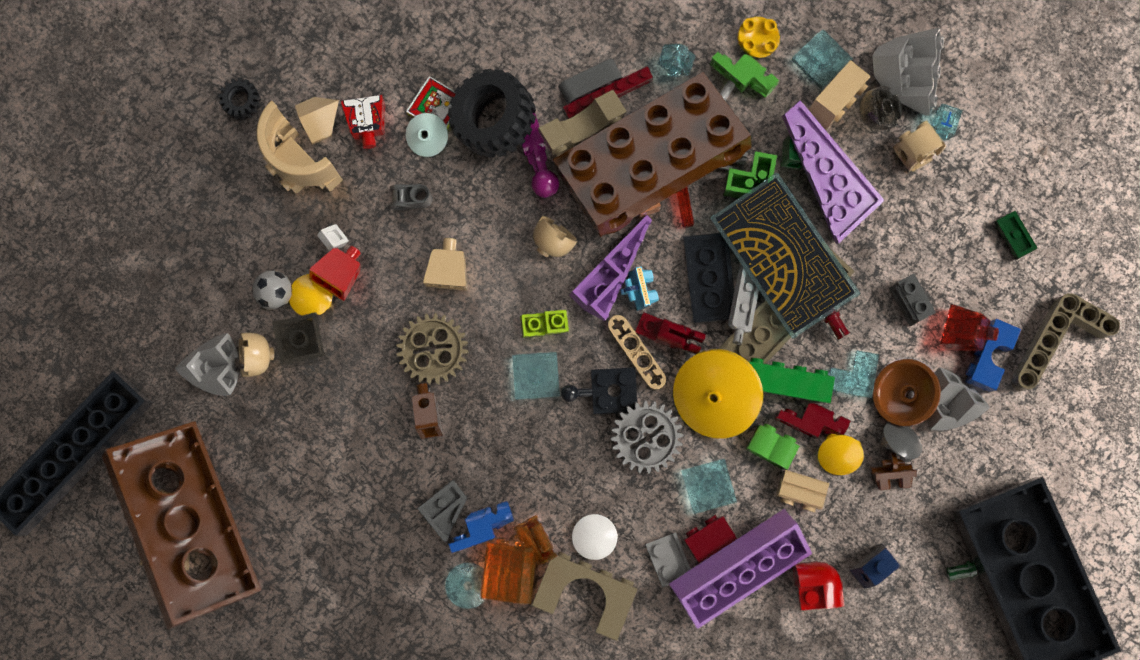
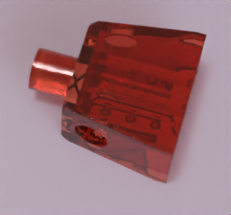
M951 304L940 344L950 351L983 350L986 340L996 341L998 339L999 329L997 327H990V320L985 315Z

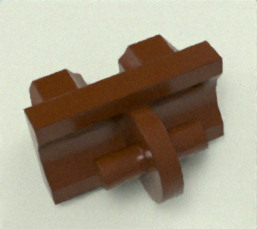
M894 452L889 453L887 460H881L882 466L871 467V475L875 478L876 486L879 490L891 489L890 479H897V486L899 488H911L913 477H917V470L913 469L911 464H905L901 458L897 459Z

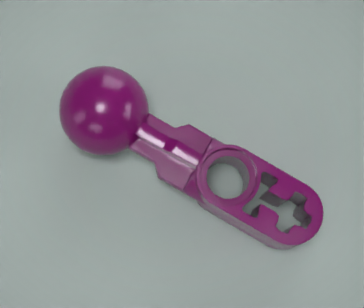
M536 117L535 124H531L533 129L531 134L526 135L524 138L526 141L522 144L524 155L527 156L528 163L533 166L535 171L531 181L533 192L539 197L548 198L557 192L559 180L554 172L547 169L545 163L547 160L546 147L543 138L538 132L539 123Z

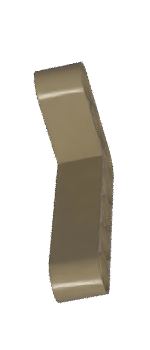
M1067 293L1057 298L1012 376L1011 383L1013 388L1018 391H1026L1038 384L1071 323L1102 339L1117 334L1120 330V322L1114 316L1073 293ZM1064 300H1066V301L1069 302V304H1070V309H1069V310L1064 307V305H1063V301H1064ZM1083 311L1089 314V321L1084 319ZM1053 319L1058 320L1060 324L1059 329L1053 325ZM1103 322L1109 326V332L1103 329ZM1043 337L1049 341L1048 348L1042 343ZM1033 356L1039 360L1038 367L1032 363ZM1022 375L1028 378L1027 386L1021 382Z

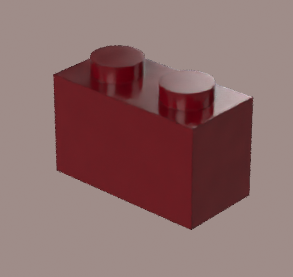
M714 515L704 521L706 526L698 529L696 526L685 533L687 537L683 541L697 563L703 562L737 540L724 516L718 518L717 515Z

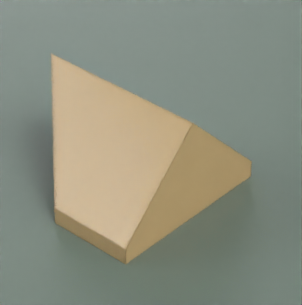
M313 97L295 105L298 117L312 145L332 136L339 100Z

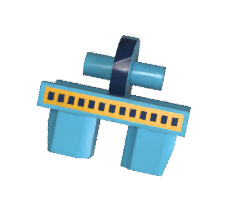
M641 266L635 267L633 271L628 272L629 279L625 280L626 288L620 291L621 295H628L630 302H635L637 311L643 310L659 301L657 291H648L646 284L653 282L652 270H642Z

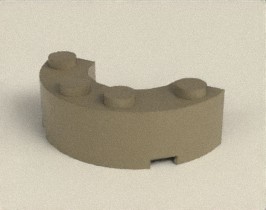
M611 90L594 99L585 110L574 117L564 121H559L556 118L539 127L538 132L551 153L558 157L621 120L627 111L614 90Z

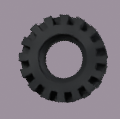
M232 78L230 79L232 82L230 84L226 81L224 83L226 87H221L220 91L222 94L218 95L222 109L228 116L236 120L239 118L246 120V116L249 119L253 117L251 114L253 112L256 114L258 112L256 108L261 106L259 103L261 97L256 87L247 79L238 78V81ZM237 92H245L248 96V100L243 106H235L232 103V98Z

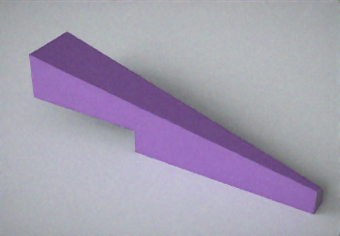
M648 215L569 294L583 310L603 321L609 316L618 292L626 279L639 246L652 221Z

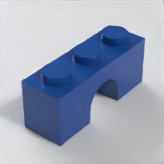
M997 318L990 321L984 348L979 349L976 346L977 349L973 353L976 357L974 362L970 363L966 369L965 375H967V379L965 382L988 392L996 391L1005 370L993 363L992 352L994 349L1004 352L1013 350L1021 329Z

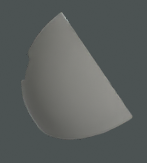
M225 333L198 347L182 360L175 369L191 384L206 392L221 396L231 395L239 376V372L235 371V359L238 358V353L230 335Z
M941 367L937 369L935 374L940 383L941 395L938 407L927 419L931 430L942 431L963 426L977 419L990 408L974 388L969 389L966 385L962 384L959 376Z

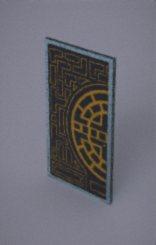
M778 172L710 217L792 339L797 338L799 334L861 294Z

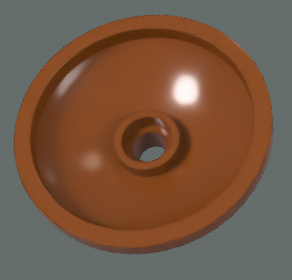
M902 359L887 365L877 376L873 387V400L876 409L884 419L899 426H914L926 421L938 407L941 395L940 383L933 370L924 363L913 359ZM913 391L914 396L913 398L909 399L908 393Z

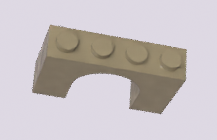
M560 551L557 555L554 554L550 559L532 606L553 614L561 593L567 584L580 578L593 580L603 589L606 600L603 613L595 631L617 641L638 590L633 587L635 582L623 577L621 581L612 578L613 573L604 569H600V572L591 569V564L582 560L577 564L570 561V555Z

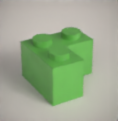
M755 151L751 161L750 172L730 168L726 177L723 196L744 200L772 181L777 155Z

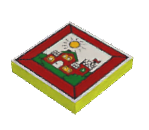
M429 76L406 113L413 118L423 113L437 115L444 121L448 129L450 126L449 119H451L448 116V109L452 107L449 103L451 97H455L456 93Z

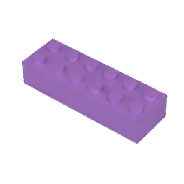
M783 509L669 583V585L698 629L811 555L812 552L797 522Z

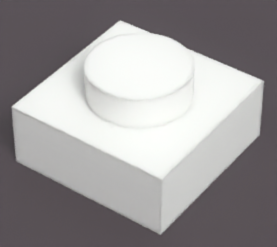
M336 224L320 230L317 234L329 251L333 248L339 249L344 247L349 242Z

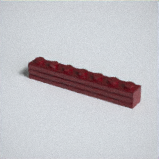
M648 66L563 106V112L567 119L572 118L585 110L594 99L611 90H614L617 97L620 98L653 82V76Z

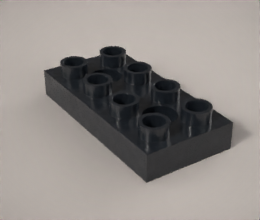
M1044 477L1029 479L952 511L1016 660H1103L1122 652ZM1012 522L1021 524L1028 536L1024 548L1019 552L1009 549L1004 539L1005 530ZM1052 609L1062 612L1066 620V626L1063 629L1062 635L1058 638L1047 636L1043 628L1044 617Z

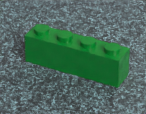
M752 357L748 361L756 370L761 380L763 392L831 403L835 377L828 376V371L815 369L814 373L806 372L807 367L794 365L793 369L785 368V363L772 361V365L763 364L764 359Z

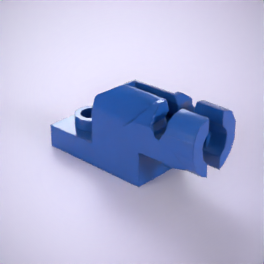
M508 501L497 504L498 510L496 515L491 507H486L469 514L465 521L470 537L467 538L466 534L453 538L454 543L449 544L451 552L454 553L495 539V528L499 530L508 523L514 522Z

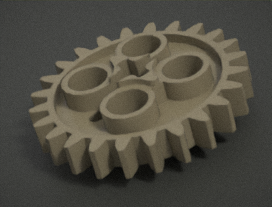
M425 313V320H421L417 316L418 323L414 324L412 321H409L411 328L403 327L406 335L398 336L403 343L396 344L397 348L402 349L396 355L404 358L399 364L401 366L407 365L404 369L405 373L412 371L411 379L419 376V383L427 379L429 385L435 379L436 383L440 385V378H444L446 382H449V374L457 377L454 370H463L459 364L460 362L467 363V360L462 355L469 354L468 350L463 349L469 343L468 341L461 340L466 334L465 332L458 334L461 326L453 327L454 319L447 323L446 315H443L440 320L437 313L434 314L433 319H430L429 315ZM439 332H447L448 337L445 341L439 342L436 340ZM417 336H425L426 340L423 345H415L414 340ZM432 344L437 348L452 344L451 348L436 349L435 354H431L430 351L413 354L415 350L430 349ZM443 353L451 354V360L448 363L440 362V356ZM421 357L429 358V364L426 367L418 366V360Z

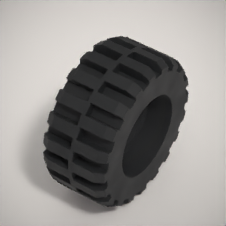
M484 69L483 73L479 71L473 73V77L470 79L467 77L462 81L464 84L456 88L454 91L456 93L455 97H451L449 104L452 107L448 109V116L451 118L449 119L450 128L453 129V134L456 138L480 156L485 155L486 157L494 158L495 154L501 157L505 156L507 151L512 153L517 150V145H522L526 141L524 138L526 135H530L533 130L531 124H535L536 119L533 115L536 112L533 97L523 84L509 72H504L501 69H494V71L492 69ZM506 99V109L502 118L491 127L479 128L478 120L483 108L493 100Z

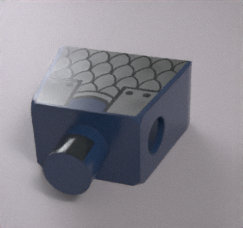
M881 544L849 571L865 589L877 586L896 571L900 564L884 544Z

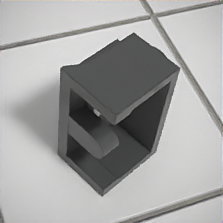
M915 274L898 281L889 288L910 327L936 313Z

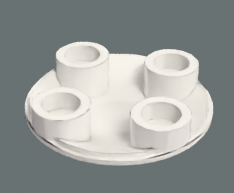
M587 515L580 519L573 529V545L576 551L587 559H603L616 546V528L608 518L602 515Z

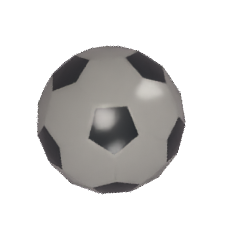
M265 271L255 279L252 285V294L256 303L268 310H276L285 306L290 300L292 285L288 277L283 273Z

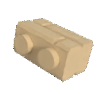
M783 470L776 497L781 498V503L793 506L794 502L802 504L803 510L815 513L816 509L821 510L823 508L829 483Z

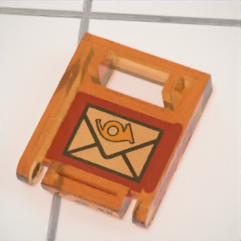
M537 514L514 527L517 534L515 538H519L528 556L526 560L531 562L533 568L558 557L557 553H554L552 549L554 547L542 523L538 521L539 517Z

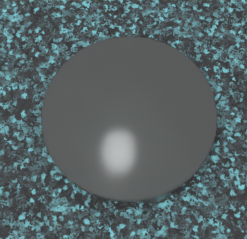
M891 422L884 426V436L881 438V443L884 447L891 449L900 456L902 461L907 463L921 455V440L909 426H899Z

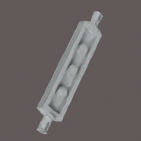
M742 257L740 259L728 327L735 331L732 343H736V345H742L743 334L749 333L752 330L760 283Z

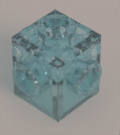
M664 44L658 65L668 71L667 74L672 77L678 78L682 75H690L696 55L690 52L689 48L685 45Z

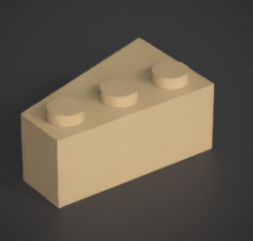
M850 60L815 99L808 110L827 131L834 121L838 123L846 113L844 109H850L856 102L857 98L855 96L857 94L861 96L868 88L866 82L871 76Z

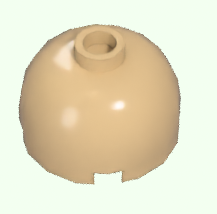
M542 216L533 232L534 242L538 246L537 251L545 257L549 255L562 257L568 254L578 242L576 241L577 238L562 225L554 224L555 221L553 219Z
M240 333L242 339H239V363L244 364V369H240L241 376L253 377L264 373L269 367V362L274 360V348L269 347L268 341L262 335L257 333Z

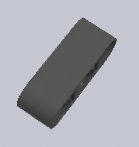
M608 59L564 80L558 85V88L568 105L623 78L614 59Z

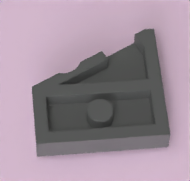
M451 480L418 507V510L444 542L448 540L467 496L457 483Z

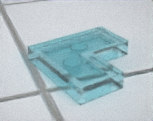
M857 350L852 371L830 368L829 376L835 377L833 391L872 398L879 354Z

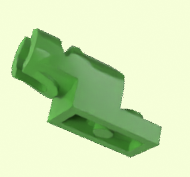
M719 52L711 59L710 65L727 80L732 81L741 92L751 85V89L766 98L778 85L779 80L772 73L764 76L766 68L747 54L742 56L735 65L732 64V60L727 55H721Z

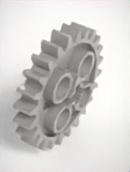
M643 400V404L640 407L637 402H634V409L627 405L628 413L625 414L620 411L619 414L622 419H614L618 427L611 428V431L615 432L616 435L610 437V439L617 443L611 447L613 450L619 449L616 453L617 458L624 456L621 462L623 465L630 462V470L637 466V471L641 473L644 467L647 473L650 474L651 467H654L659 472L660 464L667 468V460L675 461L671 455L673 453L680 454L675 448L676 446H683V443L678 441V438L683 437L684 434L677 432L682 425L674 424L678 417H670L671 409L664 412V404L656 408V401H652L651 405L648 406L647 401ZM650 415L655 416V424L651 427L645 426L646 417ZM660 425H663V426H664L663 429H661V430H659V431H656L655 433L651 434V433L654 432ZM629 428L637 430V435L633 439L626 438V431ZM644 432L651 434L649 436L651 439L650 441L647 442L645 439L642 440L644 438ZM662 434L667 435V443L665 445H658V436ZM640 441L634 448H630L631 444ZM641 447H648V455L644 458L639 457L638 450Z

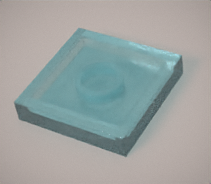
M824 29L792 57V61L821 90L838 75L850 60L853 61V58Z
M557 352L513 355L515 400L560 397Z
M725 459L681 471L693 514L737 502Z

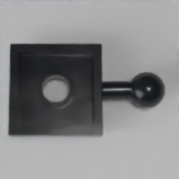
M635 367L590 370L591 388L577 389L576 386L569 384L561 390V396L566 402H573L578 397H592L593 415L616 414L620 411L628 413L626 406L628 405L631 409H634V402L638 403ZM609 386H618L620 388V395L618 397L610 396L608 393Z

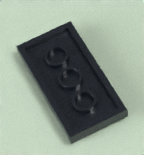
M725 232L684 236L683 244L693 324L729 321L734 296V283L728 236Z

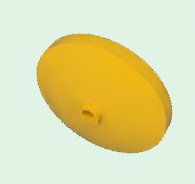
M709 349L697 353L682 365L674 381L673 397L679 415L690 428L704 436L723 439L744 432L756 420L763 403V388L756 370L743 357L728 350Z

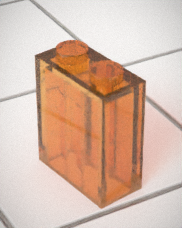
M496 539V543H487L480 598L517 604H531L537 548H530L529 543L515 541V546L509 545V540Z

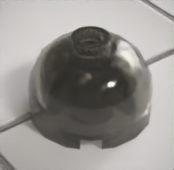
M883 85L868 91L860 101V117L870 129L884 131L894 128L898 125L896 124L897 119L901 118L902 112L899 98L896 94L892 95L889 91L892 89L888 86Z

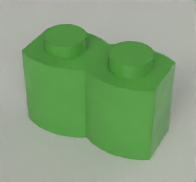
M765 423L764 426L758 425L746 450L782 470H788L800 447L796 444L797 440L787 434H784L783 437L775 433L777 429Z

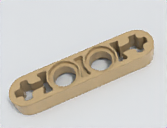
M621 315L613 316L608 322L609 332L645 384L652 390L661 389L666 383L664 372L626 318ZM615 320L618 323L623 322L622 329L624 332L630 331L621 340L618 338V336L622 335L619 329L614 330L612 328ZM627 338H634L637 346L635 349L629 350L625 347L624 341ZM646 356L649 359V365L646 368L639 367L637 364L638 357ZM654 366L656 369L652 370L656 377L661 376L660 385L656 383L652 385L650 383L652 380L651 375L648 373L645 376L643 372L649 371Z

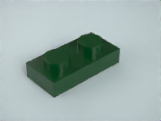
M1016 211L994 222L1016 260L1038 249Z

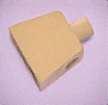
M444 238L443 249H432L423 281L425 287L467 290L465 254L463 251H456V239Z

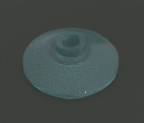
M463 563L451 570L446 580V592L449 599L461 608L470 609L478 607L488 598L491 590V581L488 573L483 567L475 563ZM466 581L472 584L470 590H465L463 587Z

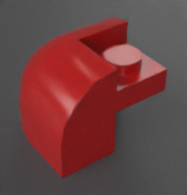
M811 561L800 562L792 567L794 586L798 589L801 611L845 606L842 581L839 573L833 566L826 562Z

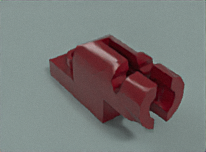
M643 312L635 331L636 334L672 349L676 350L678 348L695 355L700 352L701 347L692 343L688 344V341L694 340L703 343L706 337L704 333L665 318L662 320Z
M816 403L807 404L800 418L797 417L798 414L785 408L784 411L779 410L774 419L813 439L818 438L821 431L825 435H845L851 420L843 416L837 417L834 422V412Z

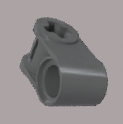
M396 184L390 186V191H392L390 209L427 208L433 201L431 192L423 184ZM420 192L427 193L423 200H417L416 198Z

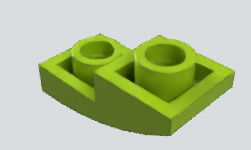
M566 310L545 311L544 313L520 316L522 338L569 332Z

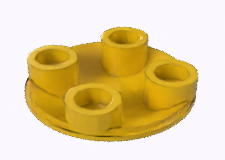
M764 17L747 18L738 30L737 37L740 47L752 57H767L774 53L779 46V30L776 22L772 19Z
M306 274L293 282L292 296L289 302L293 310L303 317H316L331 307L333 294L310 280L309 274Z
M828 435L818 450L820 465L824 470L834 475L853 473L860 467L864 458L861 443L847 435Z

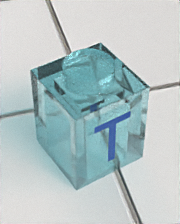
M942 103L937 108L931 125L940 138L945 141L950 140L955 135L963 110Z

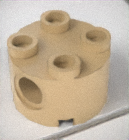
M928 121L921 123L914 132L907 131L899 137L900 142L893 146L895 153L909 172L916 171L933 160L932 157L935 153L938 156L946 148V144Z

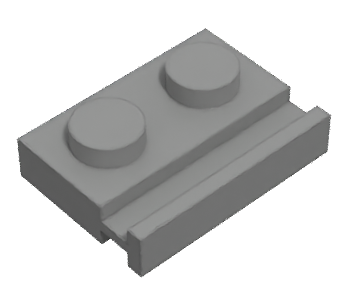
M676 532L645 544L662 587L669 585V583L691 570Z

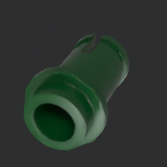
M966 561L962 565L946 567V574L949 582L967 577L973 579V576H977V570L974 562Z

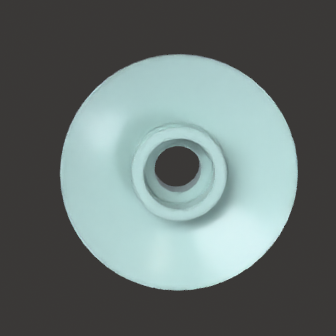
M431 113L419 114L407 126L406 141L414 153L424 157L435 156L447 144L448 129L444 121L437 115ZM423 131L428 132L426 139L422 138Z

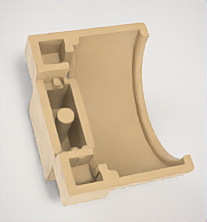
M271 100L262 111L257 124V142L264 156L263 159L267 162L265 168L273 176L278 174L282 178L279 182L287 191L292 189L297 194L305 186H319L321 189L326 187L329 191H332L343 181L332 163L326 157L315 163L294 140L299 136L297 130L290 125L289 121L277 108L278 106ZM275 140L277 141V143H280L282 141L281 144L275 147Z

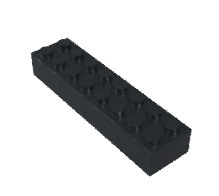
M113 370L0 488V522L15 536H27L102 458L105 450L110 449L146 412L153 402L122 373Z

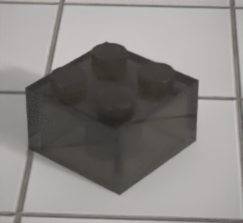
M315 312L272 322L280 365L288 369L330 359L322 319L318 313Z

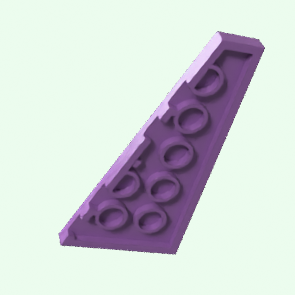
M798 101L782 115V118L835 244H838L869 216L884 199L801 101Z

